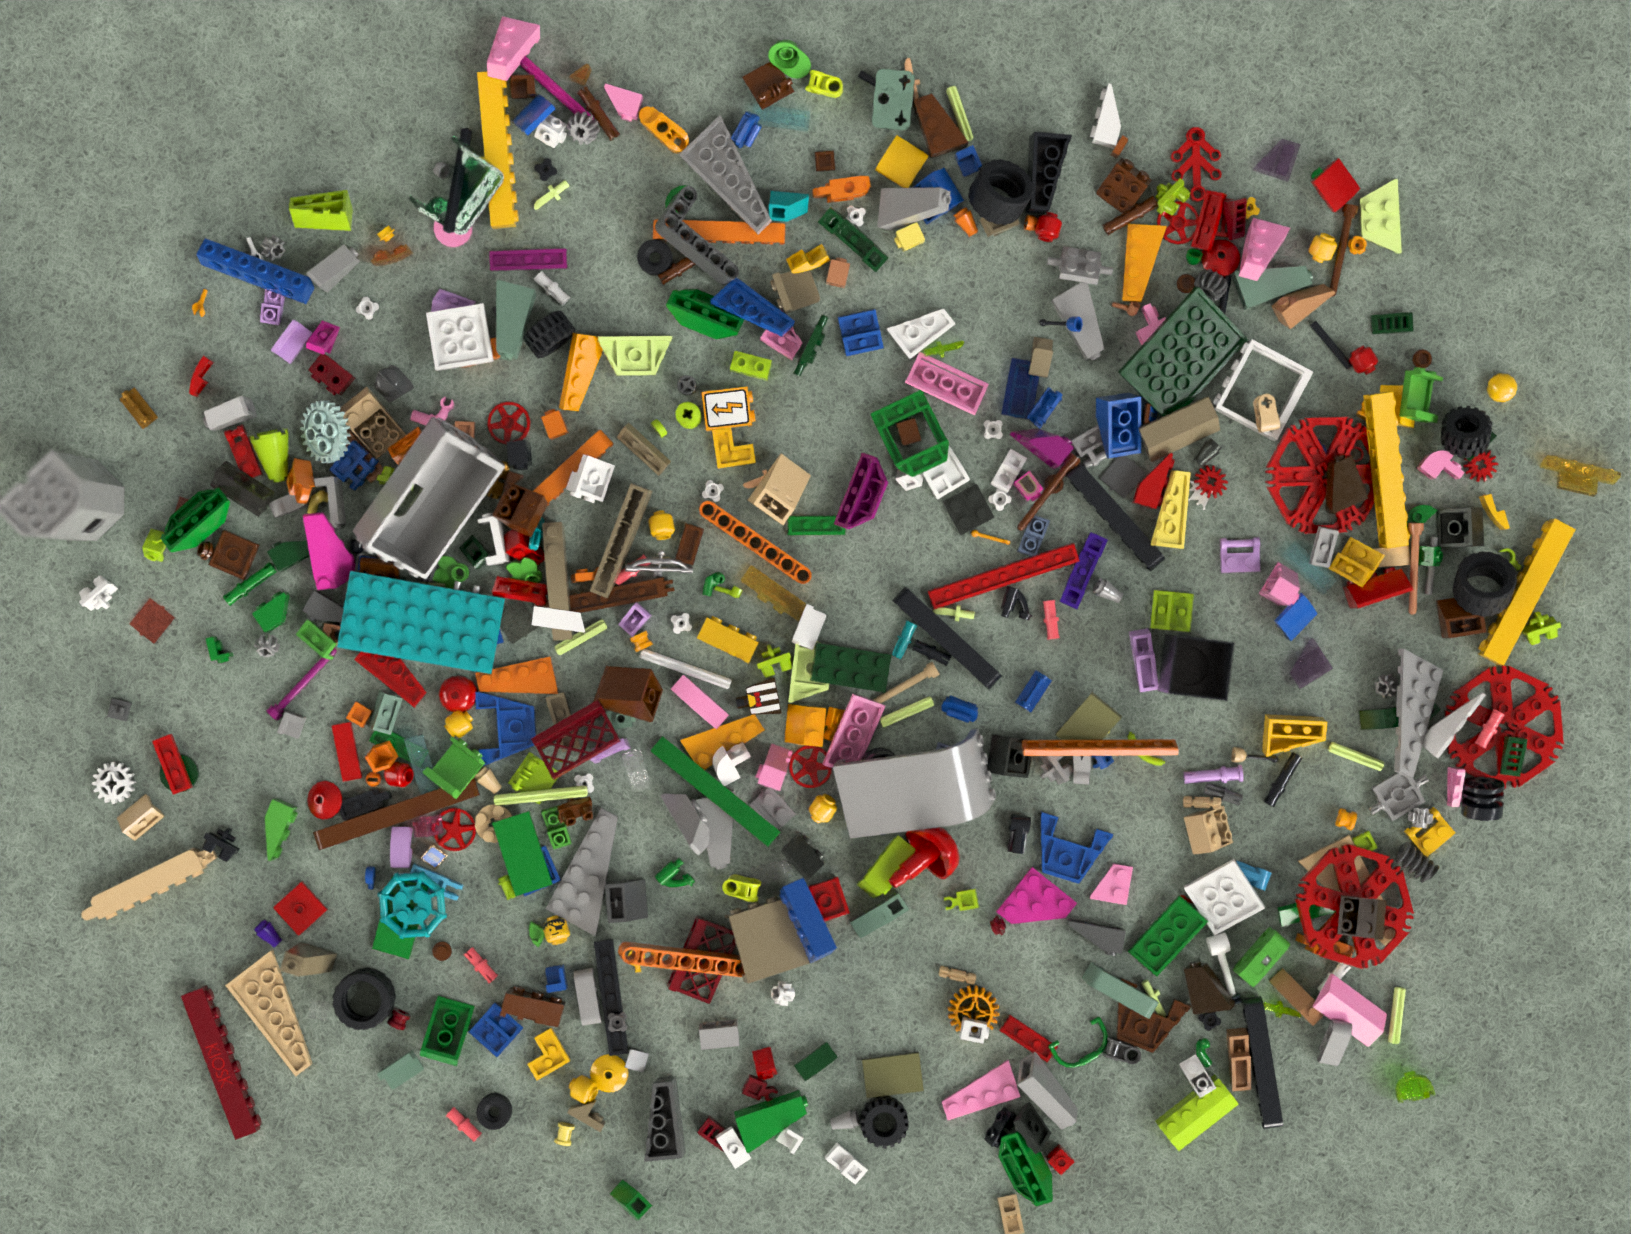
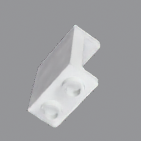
M493 513L484 514L482 519H478L479 524L490 523L497 555L485 557L487 565L490 566L511 562L510 555L505 553L503 523L492 516Z

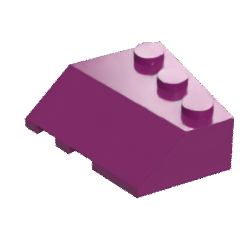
M1038 428L1012 431L1009 434L1053 470L1062 464L1074 448L1071 446L1072 442L1065 436L1060 437Z

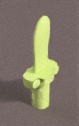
M566 180L555 188L549 185L550 192L535 202L534 209H539L554 197L557 201L561 199L558 194L569 187Z
M957 605L956 609L944 607L933 609L935 614L955 616V621L958 622L960 617L974 619L975 615L974 611L961 610V605Z
M1148 980L1142 981L1141 984L1147 995L1159 1002L1157 998L1160 995L1159 990L1154 991ZM1159 1002L1155 1010L1159 1015L1165 1017L1166 1013Z

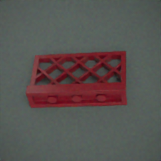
M598 700L531 738L553 780L621 741L606 714V710ZM600 716H603L605 719L602 727L594 725L595 720ZM583 726L588 727L586 737L577 735L579 728ZM592 729L601 730L598 740L589 738ZM605 732L612 733L614 739L609 742L602 741ZM566 736L572 737L569 747L560 745L562 738ZM576 738L584 740L581 750L573 748ZM588 741L597 743L595 750L591 752L585 751ZM548 746L555 747L552 757L545 755L543 749ZM559 748L567 750L565 759L556 758ZM571 751L580 753L578 760L574 762L568 761ZM554 762H562V768L554 773L552 769Z
M697 915L683 948L697 950L699 945L706 943L709 952L723 950L725 954H732L736 942L735 938H733L731 943L723 945L720 936L727 933L733 935V931ZM707 925L715 928L717 934L706 939L704 931ZM719 938L722 947L711 951L708 941ZM684 956L681 959V963H684L688 956ZM724 960L721 961V962H719L718 965H717V967H718L719 965H723V964H724ZM673 969L667 983L669 990L680 992L708 1004L711 1003L722 975H717L716 978L708 980L706 973H703L707 982L696 986L693 977L701 974V972L691 974L688 971L689 975L685 976L687 971ZM691 978L694 985L693 988L688 990L680 988L684 980ZM708 985L710 988L708 998L700 996L698 989Z

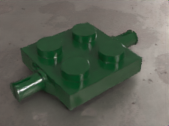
M821 314L793 374L801 377L804 368L809 363L813 364L817 355L815 349L817 346L821 347L825 339L824 326L829 319L827 316Z

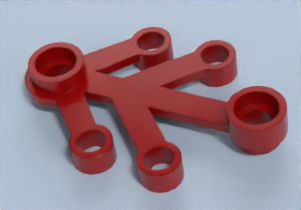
M1192 127L1186 133L1187 141L1171 154V160L1175 163L1180 162L1183 154L1190 147H1192V155L1179 169L1173 171L1171 178L1177 182L1179 179L1174 177V173H1180V178L1182 179L1186 171L1192 166L1193 188L1190 190V199L1194 202H1200L1206 194L1204 187L1201 186L1200 166L1209 173L1210 179L1213 181L1219 180L1222 176L1221 171L1217 168L1215 169L1200 154V147L1209 154V159L1213 162L1221 158V152L1214 149L1205 140V132L1201 128ZM1197 134L1199 136V139L1194 140L1192 138V135ZM1213 152H1216L1218 154L1217 159H1214L1212 157ZM1175 153L1180 155L1179 160L1174 159L1173 155ZM1214 171L1219 173L1218 178L1212 176ZM1195 191L1200 192L1199 198L1194 196Z

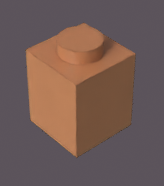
M831 259L826 281L827 285L845 288L850 263H847L846 259Z

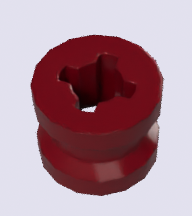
M393 1008V1015L388 1019L387 1024L395 1029L405 1030V1023L410 1019L411 1015L399 1008Z

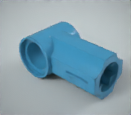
M1236 860L1251 886L1265 891L1272 873Z

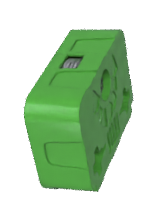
M1269 927L1242 956L1232 970L1250 986L1254 987L1290 947V943L1276 930Z

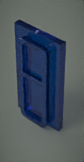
M1011 358L1001 415L1029 420L1027 416L1034 408L1039 376L1028 374L1030 361Z

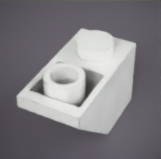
M1196 1054L1179 1064L1199 1098L1216 1089Z

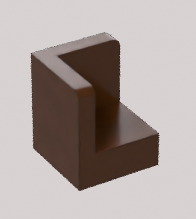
M511 75L512 99L535 98L534 75Z
M915 418L896 424L903 446L921 442Z

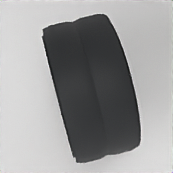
M652 239L640 246L637 260L645 273L657 276L670 268L672 253L666 243L661 240ZM653 252L660 254V260L656 263L651 262L649 259L650 254Z
M488 1094L483 1097L477 1106V1119L487 1129H500L511 1118V1102L502 1094ZM496 1106L500 1111L499 1115H490L489 1108Z

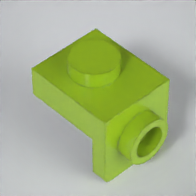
M150 529L142 546L144 557L151 561H163V552L166 546L160 538L164 532Z

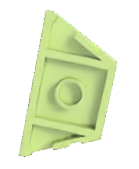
M1394 179L1359 200L1361 237L1365 240L1400 254L1402 249L1398 179Z
M672 336L598 337V342L616 376L656 375L672 340Z
M795 644L789 703L829 689V684L810 681L815 646L813 650Z

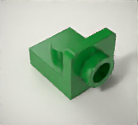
M1419 546L1418 565L1440 566L1443 560L1441 547Z
M217 637L205 638L211 661L217 660L219 664L229 661L228 657L234 656L233 652L221 654L223 645Z

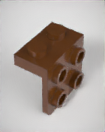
M1121 157L1096 193L1115 209L1124 213L1134 206L1152 179L1149 178V174L1145 171H1139L1135 168L1130 160Z

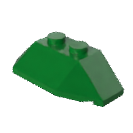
M698 289L673 290L666 303V307L681 326L716 340L738 335L744 322L743 318L711 304V299L714 296Z
M220 488L197 492L169 517L164 534H162L160 539L171 553L197 547L225 523L230 505L229 499Z
M1019 1132L1003 1136L998 1157L1014 1189L1024 1198L1031 1201L1034 1206L1052 1202V1173L1041 1151L1035 1154L1027 1146L1026 1140Z

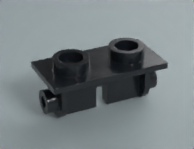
M1003 1106L1001 1111L996 1114L993 1125L986 1131L984 1140L991 1147L998 1148L1001 1145V1138L1008 1135L1007 1132L1003 1131L1004 1128L1011 1130L1017 1114L1012 1111L1010 1112Z

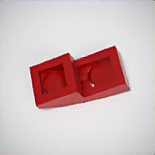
M203 356L193 373L189 394L194 397H198L208 384V381L202 378L214 363L208 357Z

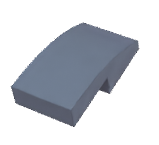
M1035 515L1025 529L1017 552L1030 557L1037 555L1050 521Z

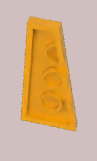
M1128 224L1122 301L1142 303L1167 226Z
M573 333L559 404L560 409L579 411L603 351L598 342V337L601 336Z
M750 715L719 726L717 729L713 728L680 741L692 760L705 770L713 765V756L720 747L724 746L725 750L728 751L734 745H739L742 742L745 744L765 729L756 715Z

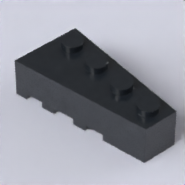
M1034 132L1029 136L1027 175L1031 178L1034 192L1026 206V213L1045 214L1050 210L1072 135Z

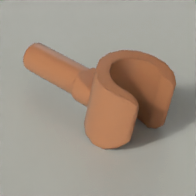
M1132 301L1129 306L1116 302L1112 304V307L1123 309L1130 316H1135L1141 306L1135 301Z

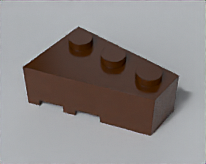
M932 93L913 100V107L931 158L967 147V139Z
M514 986V988L510 987L505 994L500 1016L506 1017L507 1013L517 1016L518 1020L526 1018L538 1024L559 1027L566 1002L562 1001V998L552 995L549 998L543 996L544 993L533 990L530 993L525 991L524 987Z

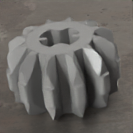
M578 111L568 119L566 129L569 132L567 136H573V142L578 140L579 145L583 143L588 145L597 138L600 129L597 126L598 121L593 120V115L588 116L586 111L582 114Z

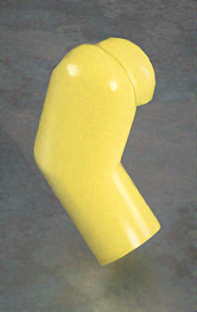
M320 490L312 495L309 500L307 513H317L318 505L323 501L328 502V493Z

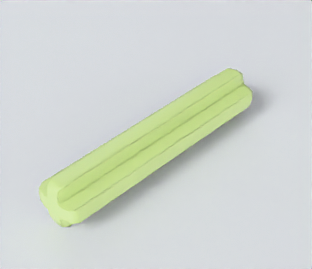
M951 86L947 88L946 92L959 130L969 142L973 140V134L956 86Z
M600 619L586 627L585 633L578 632L572 635L573 639L564 640L555 645L554 647L558 655L566 653L606 630L607 625L605 621Z
M926 697L881 717L880 722L883 727H887L934 706V702L931 697Z
M1331 742L1328 751L1378 771L1383 769L1384 762L1334 742Z
M1403 987L1394 988L1388 1041L1392 1044H1399L1406 992Z

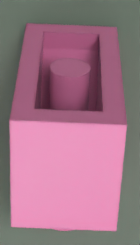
M605 84V91L621 119L632 122V119L637 120L643 102L642 94Z

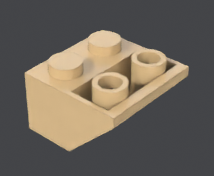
M1221 806L1220 809L1212 808L1184 817L1193 855L1214 852L1233 843L1224 806Z

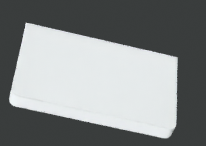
M806 604L791 642L813 650L826 614L813 609V606Z

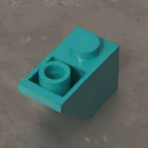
M771 191L769 201V216L771 220L788 222L807 213L809 194Z

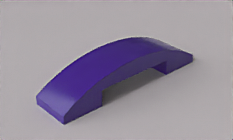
M1092 532L1089 533L1078 556L1080 561L1075 563L1059 602L1076 610L1078 609L1084 596V591L1108 539Z

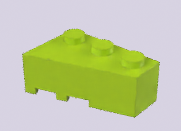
M348 190L290 198L289 211L295 228L351 231L353 208Z
M897 835L879 855L873 866L867 870L868 872L863 879L859 880L856 885L873 899L882 894L886 895L892 887L888 880L895 871L900 869L899 865L910 857L916 849Z

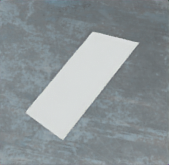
M534 606L532 625L585 633L582 617L579 612Z

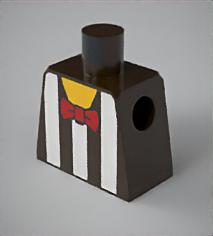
M775 677L746 687V696L736 697L737 708L749 707L750 715L782 713Z

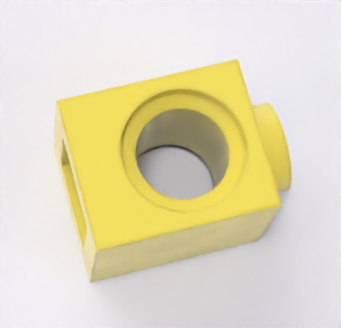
M917 222L896 231V237L894 238L898 249L902 248L903 252L925 242Z

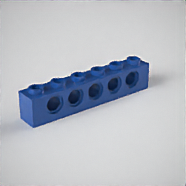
M206 238L196 254L201 265L304 304H307L315 289L310 277Z

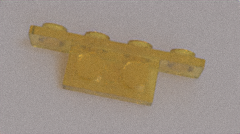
M1547 455L1540 463V468L1558 472V489L1592 497L1597 494L1598 482L1614 485L1621 477V472L1558 458L1554 455Z
M750 566L741 578V582L757 592V598L764 603L770 601L774 604L772 607L780 614L785 612L799 622L806 603L755 567Z

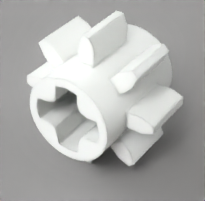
M778 981V986H773L771 997L775 1000L774 1003L788 1006V1001H793L795 990L791 987L792 984Z

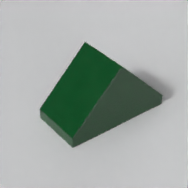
M473 535L459 547L476 569H480L486 563L485 557L493 556Z

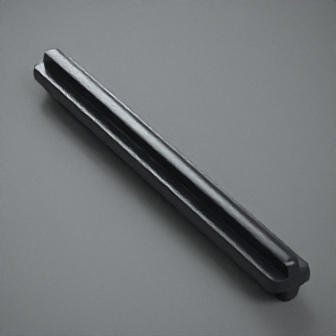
M469 128L462 129L459 138L443 231L449 234L455 231L472 138V130H469Z

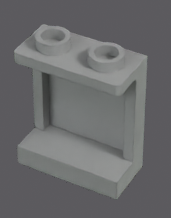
M337 477L315 478L316 487L327 488L330 520L328 521L334 529H341V525L346 524L342 481Z

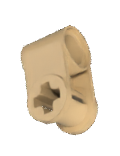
M1270 394L1256 397L1253 407L1258 431L1261 433L1279 429L1280 419L1274 397ZM1266 401L1267 405H1262L1261 402Z

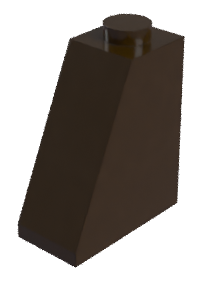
M1344 453L1334 456V460L1327 464L1325 504L1327 513H1337L1368 499L1353 457L1344 455Z
M1193 961L1184 969L1193 1014L1227 1011L1235 1006L1234 1000L1208 963Z

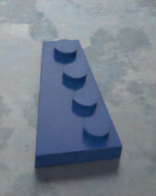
M737 277L711 299V304L781 337L795 323L792 318Z

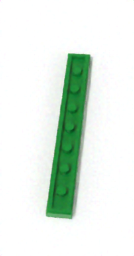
M663 736L650 750L651 753L767 847L779 835L780 831Z

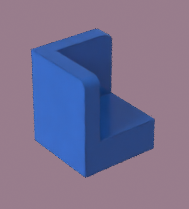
M973 145L955 153V159L964 177L981 170L982 163Z
M564 964L545 969L548 982L546 985L547 993L562 991L568 988Z

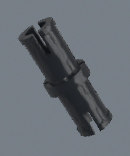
M918 639L916 640L915 644L922 648L914 645L913 651L926 656L928 660L933 659L947 667L949 662L942 658L950 661L952 655L936 649L937 647L934 645L929 646Z

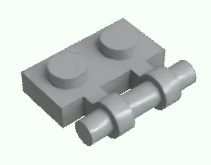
M1098 425L1071 440L1079 457L1087 454L1089 459L1083 462L1086 469L1099 465L1100 461L1107 458L1105 450L1097 455L1092 451L1099 446H1102L1104 449Z

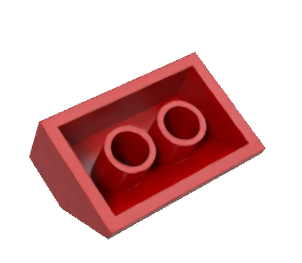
M1394 566L1384 569L1383 574L1377 575L1376 572L1373 573L1363 587L1352 581H1347V585L1343 586L1350 609H1359L1413 591L1414 589L1403 570L1395 569Z

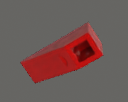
M1169 453L1137 485L1132 503L1153 510L1157 509V506H1161L1163 501L1161 493L1163 488L1166 489L1169 481L1167 473L1168 470H1172L1175 459H1172L1173 453Z

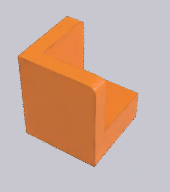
M386 741L374 745L365 758L375 773L390 768L398 758V754L391 742Z

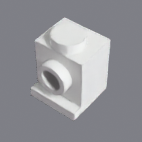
M963 1017L959 1036L960 1039L983 1044L984 1038L988 1039L990 1028L987 1027V1023L984 1021ZM973 1026L978 1027V1031L972 1032L971 1028Z

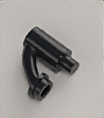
M1007 586L1000 607L1003 609L1001 616L1008 618L1010 611H1014L1016 601L1018 600L1022 608V612H1018L1019 618L1030 621V617L1033 615L1029 614L1024 594L1019 589Z

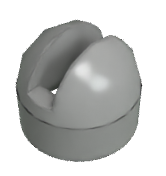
M437 162L435 164L436 166L433 168L434 174L441 179L446 178L450 173V166L444 162Z

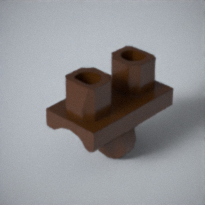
M590 796L576 800L574 798H567L566 803L557 806L558 820L560 823L564 822L567 827L574 825L578 817H582L585 821L593 818Z

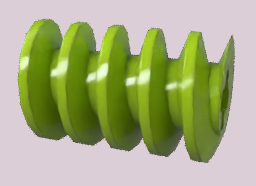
M684 402L677 407L675 416L682 427L693 429L700 424L701 412L694 403ZM686 412H689L691 414V419H688L686 417Z

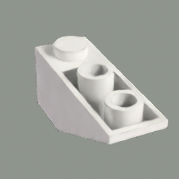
M1108 84L1106 89H1102L1100 100H1103L1101 107H1097L1095 118L1098 121L1096 126H1092L1090 137H1093L1092 143L1114 149L1117 144L1121 124L1112 85Z

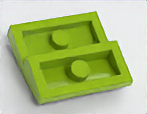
M1154 590L1150 628L1191 632L1194 594Z

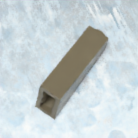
M300 942L285 952L280 971L298 977L332 972L337 953Z

